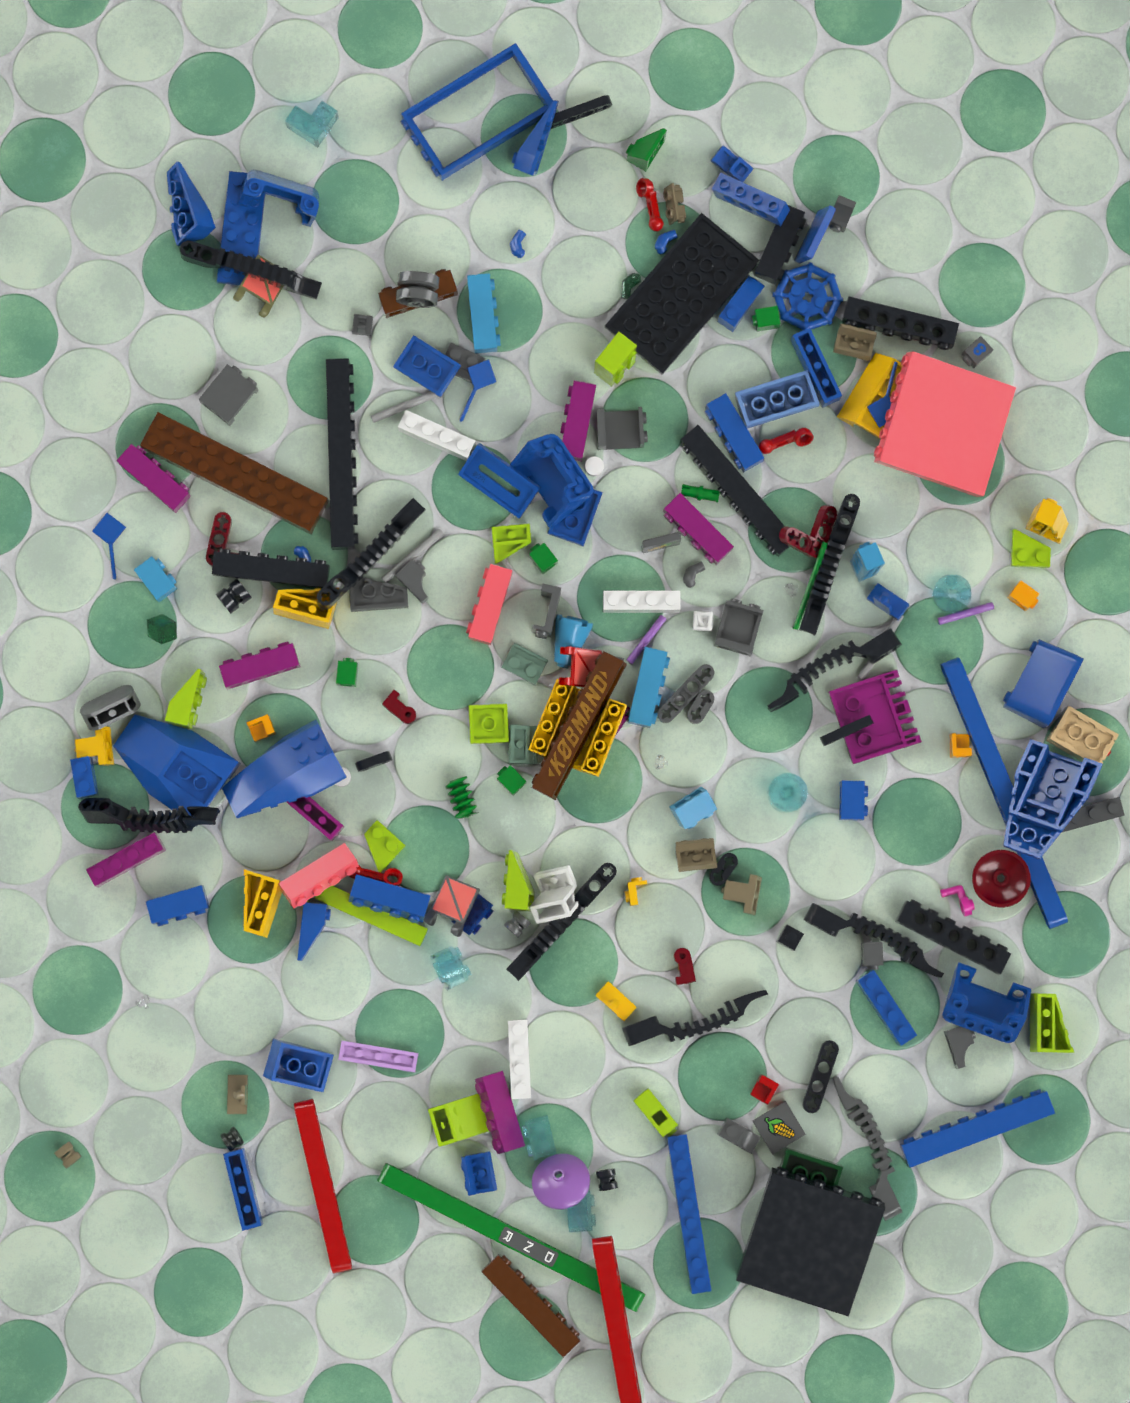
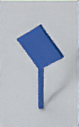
M489 359L467 368L474 388L460 417V422L464 420L476 391L497 382Z
M897 362L893 364L885 397L867 406L879 428L885 425V414L890 409L892 403L890 402L889 395Z
M106 513L92 532L109 544L112 577L115 580L116 570L113 543L126 527L109 513Z

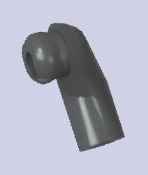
M702 561L686 569L683 577L686 587L691 588L695 586L696 574L705 570Z

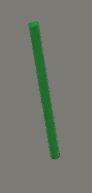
M822 542L793 629H799L828 545L826 542Z

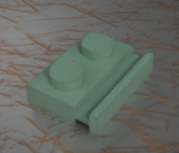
M514 643L501 668L536 685L548 660Z
M509 725L508 764H537L538 754L528 750L537 726Z

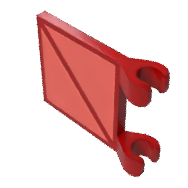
M571 646L560 647V654L571 655V676L559 677V685L585 687L587 683L586 677L590 671L593 672L596 666L595 660L599 654L602 655V651Z

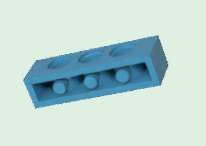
M870 541L860 545L850 560L859 582L877 575L885 564L876 542L871 544Z

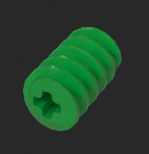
M467 776L452 780L445 786L446 789H452L448 796L454 797L450 801L451 804H457L452 808L453 811H459L455 815L457 819H463L479 813L473 812L477 805L470 804L475 799L468 797L472 790H466L470 783L463 782L468 778Z

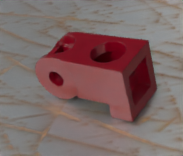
M393 690L382 703V706L403 723H413L416 720V711L399 701L400 694Z
M686 948L677 949L674 953V961L678 964L680 976L675 977L676 986L696 982L690 951Z

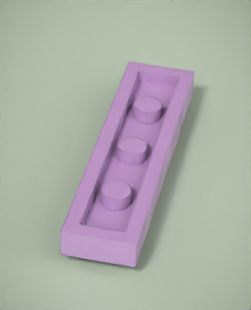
M341 1041L338 1060L416 1072L419 1053Z

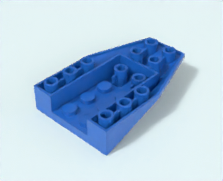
M136 714L113 745L149 795L171 810L176 808L178 810L179 806H183L190 816L191 814L187 807H209L227 779H231L241 764L192 730Z

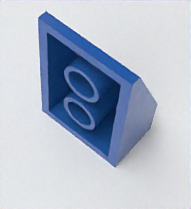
M273 1039L263 1077L279 1083L324 1092L334 1055L298 1044Z

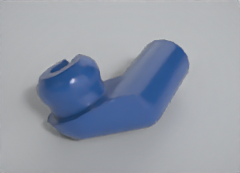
M520 229L510 241L511 252L517 258H522L525 255L521 242L526 233Z
M675 229L658 236L655 243V249H657L658 254L666 253L667 243L678 238Z
M304 546L295 547V555L299 558H306L307 562H311L307 548Z

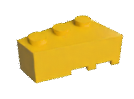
M1047 498L1043 499L1033 509L1025 529L1060 544L1069 523L1062 507L1057 505L1058 502Z
M315 588V590H278L273 605V613L278 616L329 629L337 602L330 609L323 610L317 605V594L321 588ZM322 597V601L327 600L329 602V597Z
M244 869V931L268 938L282 894L279 886L281 881Z

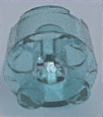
M783 773L770 783L767 794L768 800L775 810L782 813H790L798 810L805 803L808 791L807 785L798 775ZM790 789L792 796L786 798L783 790Z
M449 946L430 956V959H435L433 967L441 983L445 982L448 985L444 987L447 991L468 981V976L471 975L468 966L463 965L460 960L462 954L458 947L453 948Z

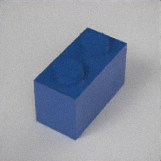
M86 756L70 759L76 797L83 799L99 796L93 758Z
M840 781L839 820L863 821L864 816L868 815V805H865V797H868V786H865V781Z

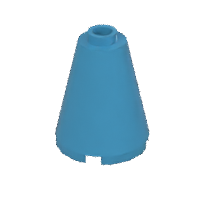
M562 614L556 615L554 661L558 663L557 666L567 669L571 666V655L560 654V647L582 648L592 629V622L588 623L586 620L572 616L564 618Z

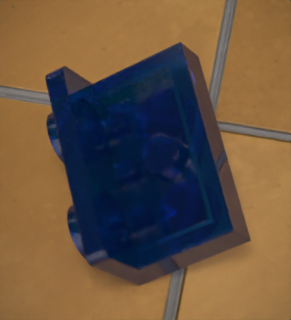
M478 894L464 924L463 931L469 936L472 933L476 935L482 927L480 922L484 918L487 920L494 912L492 910L494 905L480 894Z

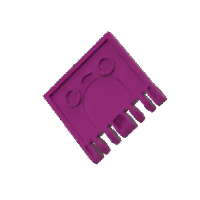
M898 670L828 692L840 728L868 715L871 716L874 724L844 737L852 765L922 742L920 735L905 739V736L918 732L917 728H911L903 732L901 727L903 724L914 721L913 716L902 720L898 718L899 716L911 713L908 700L893 704L892 700L906 696L905 691L890 695L889 692L890 688L900 686L902 684L901 680L889 684L886 683V681L900 677Z

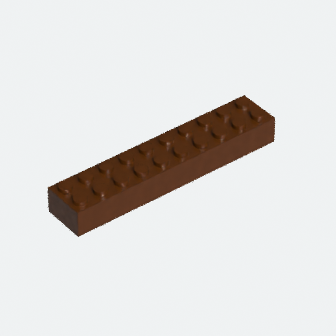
M157 412L140 444L142 449L311 535L329 502L327 497Z

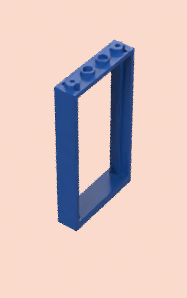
M515 43L401 113L402 120L400 122L406 131L409 129L412 136L410 137L415 146L419 145L422 149L421 155L424 160L431 163L433 174L436 177L439 176L443 181L537 123L547 111L553 99ZM513 57L544 106L451 164L443 167L413 118Z

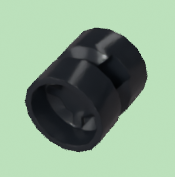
M237 578L229 584L228 589L223 588L216 594L230 614L239 608L240 603L245 604L252 598Z

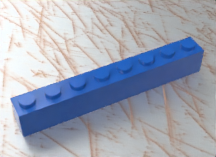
M1041 1089L1034 1090L1026 1098H1023V1096L1011 1099L1012 1103L1010 1104L999 1103L993 1106L994 1110L987 1112L984 1109L976 1112V1116L970 1119L968 1116L957 1119L958 1123L954 1125L946 1123L939 1126L940 1130L933 1132L931 1129L922 1132V1137L915 1139L912 1136L904 1139V1143L900 1144V1148L907 1167H914L1055 1114L1047 1091L1041 1092Z
M687 1134L672 1135L667 1137L690 1290L692 1294L710 1292V1278Z

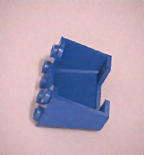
M958 962L943 1009V1018L947 1022L1001 1042H1014L1027 1019L1031 988L1013 982L1007 995L971 983L977 969ZM961 970H966L969 972V975L964 977L960 975ZM1020 990L1024 995L1016 996L1013 992Z

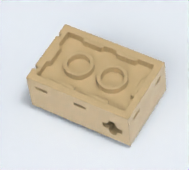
M1067 706L1064 708L1046 741L1082 762L1085 757L1103 764L1106 757L1110 755L1111 748L1119 734L1071 706Z

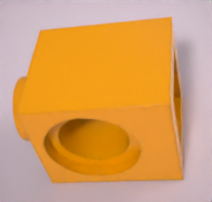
M1019 581L1007 598L1024 611H1027L1029 608L1033 609L1038 603L1037 597L1039 593L1023 581Z

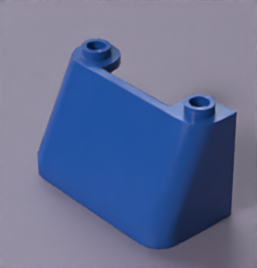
M251 170L247 173L238 205L247 207L251 201H259L262 193L296 203L295 213L301 216L302 225L311 227L319 208V194L315 188L259 170Z
M547 434L528 441L510 463L511 466L541 487L538 492L548 505V508L543 511L542 517L549 528L561 522L594 492L593 486L562 440L555 434Z
M1039 639L1031 644L1029 648L1031 657L1015 688L1011 692L1007 691L1004 696L1003 702L1005 704L1003 708L1044 729L1050 725L1084 658Z

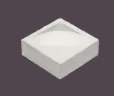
M694 611L693 630L713 631L714 612Z

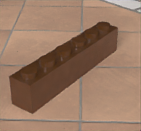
M498 1254L481 1272L564 1358L580 1342L578 1337L580 1333L573 1326L569 1328L564 1323L566 1318L559 1311L555 1313L551 1309L553 1305L546 1298H540L537 1294L539 1290L532 1283L528 1285L523 1280L526 1278L519 1269L515 1271L510 1266L512 1262L505 1255L501 1257Z

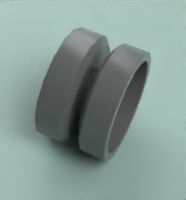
M421 271L398 273L397 284L401 288L396 292V302L405 306L420 308L437 306L438 294L434 291L439 289V277Z

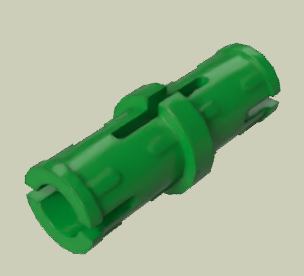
M683 484L681 494L686 497L697 498L698 501L703 499L718 503L720 492L703 488L704 486L696 487Z

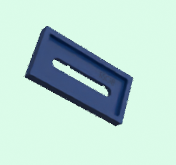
M481 443L477 444L458 473L460 477L519 519L541 488ZM481 464L486 466L518 489L520 495L516 496L509 490H506L505 487L481 472L479 466Z

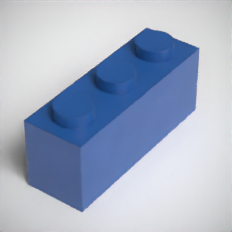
M203 885L145 901L151 923L157 924L158 927L169 924L168 920L176 918V921L187 919V915L194 913L195 916L206 913L205 909L210 908Z

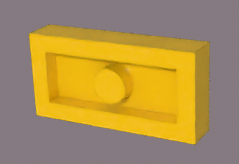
M106 726L95 730L96 736L75 739L76 747L74 751L77 758L98 756V765H114L110 727Z
M609 981L595 995L623 1021L637 1008Z

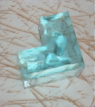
M321 101L312 115H309L295 105L286 118L285 123L288 129L318 148L339 116L336 109Z

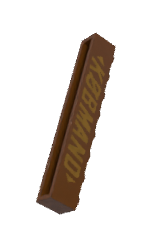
M605 651L596 658V666L593 672L590 671L587 675V683L584 689L581 688L578 692V700L575 706L572 705L569 709V717L566 723H562L560 726V734L557 740H553L551 743V751L548 757L543 759L539 774H536L532 780L533 785L531 788L553 800H556L627 666L623 660Z

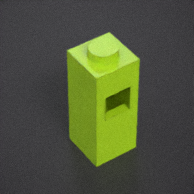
M649 1088L633 1100L662 1137H670L677 1131L675 1127L678 1124Z

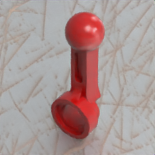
M640 178L636 185V191L639 197L646 198L650 217L649 227L653 231H660L663 228L664 222L660 218L656 191H653V182L648 178Z
M800 428L797 431L794 429L773 439L762 440L759 443V449L763 454H770L774 449L792 442L803 447L810 444L814 436L811 430L807 428Z
M360 865L356 867V872L349 876L355 879L357 874L395 886H399L403 879L401 871L396 868H389L385 873L361 868ZM395 876L398 881L392 883L387 878Z

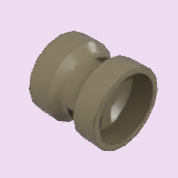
M70 1141L54 1153L57 1158H61L66 1169L82 1157L78 1152L74 1151Z

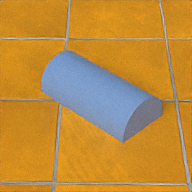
M808 370L735 392L738 411L747 429L813 409L820 405Z

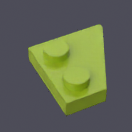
M530 523L492 527L495 564L531 543Z
M1013 529L1011 567L1050 568L1051 548Z
M378 820L364 833L380 873L406 846Z

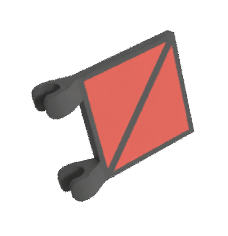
M446 875L430 911L424 918V922L434 926L437 914L456 921L451 928V933L454 936L460 937L480 889Z

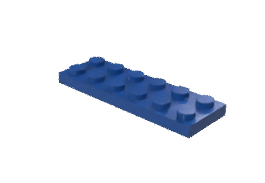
M229 171L221 248L225 249L226 252L231 250L236 254L241 253L243 256H251L252 259H255L259 255L266 194L262 193L259 201L253 200L247 207L238 205L247 173ZM218 268L217 283L240 285L245 275H242L243 272L240 271L238 274L234 273L233 269H230V272H228L224 268Z

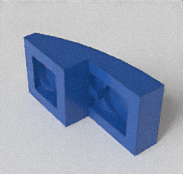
M724 145L719 148L710 160L726 174L741 182H744L754 169L741 157L735 156Z

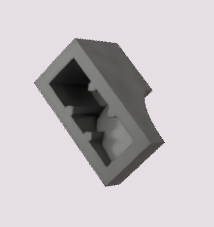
M840 195L838 196L834 206L836 211L828 225L832 231L838 233L845 231L856 205L855 201Z
M411 559L396 574V578L424 604L428 600V596L422 588V581L426 576L424 572L426 568L419 561L415 563Z
M961 1026L944 1031L955 1068L966 1067L965 1053L968 1047L974 1044L973 1039L976 1038L974 1031Z
M727 1117L717 1135L752 1154L761 1138Z

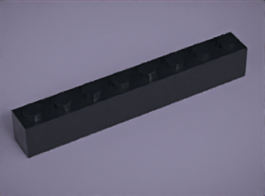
M697 425L680 440L682 450L686 454L690 453L694 459L692 461L699 469L702 467L705 470L706 478L711 483H716L719 487L717 490L721 496L728 497L731 501L729 504L735 512L739 510L743 515L742 520L748 527L751 525L756 530L754 532L756 537L768 544L766 546L768 551L773 556L776 554L779 557L789 549L790 546L782 543L779 538L781 529L785 527L784 524L703 429Z

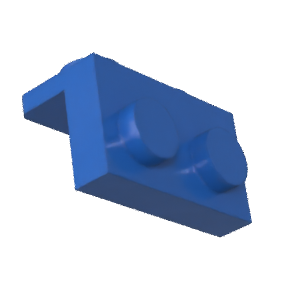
M490 1151L461 1157V1168L464 1172L465 1189L468 1192V1196L497 1190Z

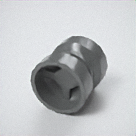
M516 911L513 914V918L507 921L504 926L516 937H519L522 934V930L531 923Z

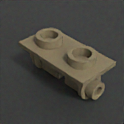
M674 183L665 187L663 192L667 208L666 217L669 225L676 221L684 223L686 219L685 206L678 205V203L684 202L683 190L680 188V185H674Z

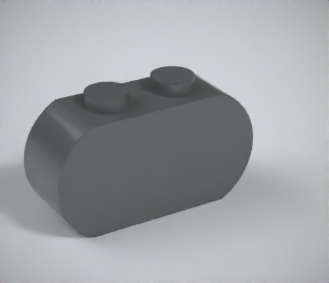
M123 685L85 703L81 707L80 713L89 730H99L135 713L140 708L141 703L131 685Z

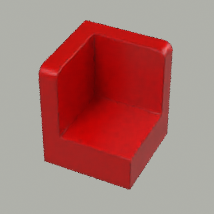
M761 1074L750 1095L768 1105L779 1084Z

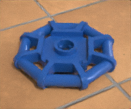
M811 262L791 270L786 269L775 292L772 294L778 306L782 322L786 321L802 330L814 329L827 324L831 325L844 299L841 297L835 279L836 275L813 265ZM807 272V278L798 281L794 279V276ZM812 273L826 280L821 283L817 279L811 278ZM788 281L793 284L790 292L783 293ZM828 283L830 285L833 297L827 296L825 286ZM805 293L813 296L811 302L803 300ZM783 299H788L791 307L789 311L786 310ZM827 302H833L828 313L825 314L823 312L824 306ZM793 313L802 315L804 322L791 315ZM816 315H820L822 317L821 319L808 323L809 317H813Z

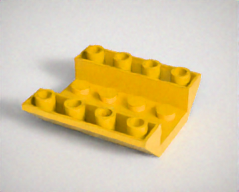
M875 353L837 415V418L852 427L856 424L879 438L880 431L885 425L880 428L878 427L867 406L885 397L893 364L897 362L889 395L891 397L897 386L895 383L896 377L901 373V362L892 357Z
M556 679L529 746V751L544 758L548 757L551 751V743L553 740H557L560 734V726L562 723H566L569 717L568 711L572 705L575 706L580 689L576 686L559 685V679ZM609 698L572 769L599 777L628 705Z

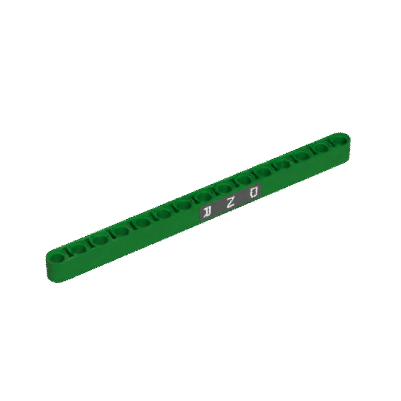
M385 1163L377 1179L378 1182L601 1294L596 1268ZM621 1281L625 1307L637 1312L646 1294Z

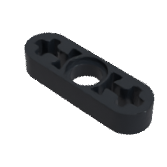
M868 715L820 737L823 746H826L874 724L871 716Z

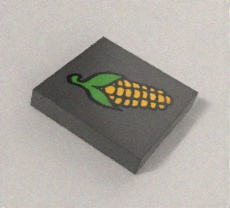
M680 532L643 540L641 546L642 553L680 545Z
M786 1101L752 1120L772 1155L806 1135Z

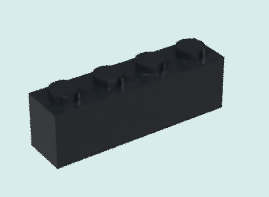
M788 205L790 211L782 226L775 224L754 274L755 277L774 285L777 280L781 281L785 271L782 269L784 262L788 264L792 255L789 250L791 246H796L799 236L796 234L799 229H803L807 220L804 218V211Z

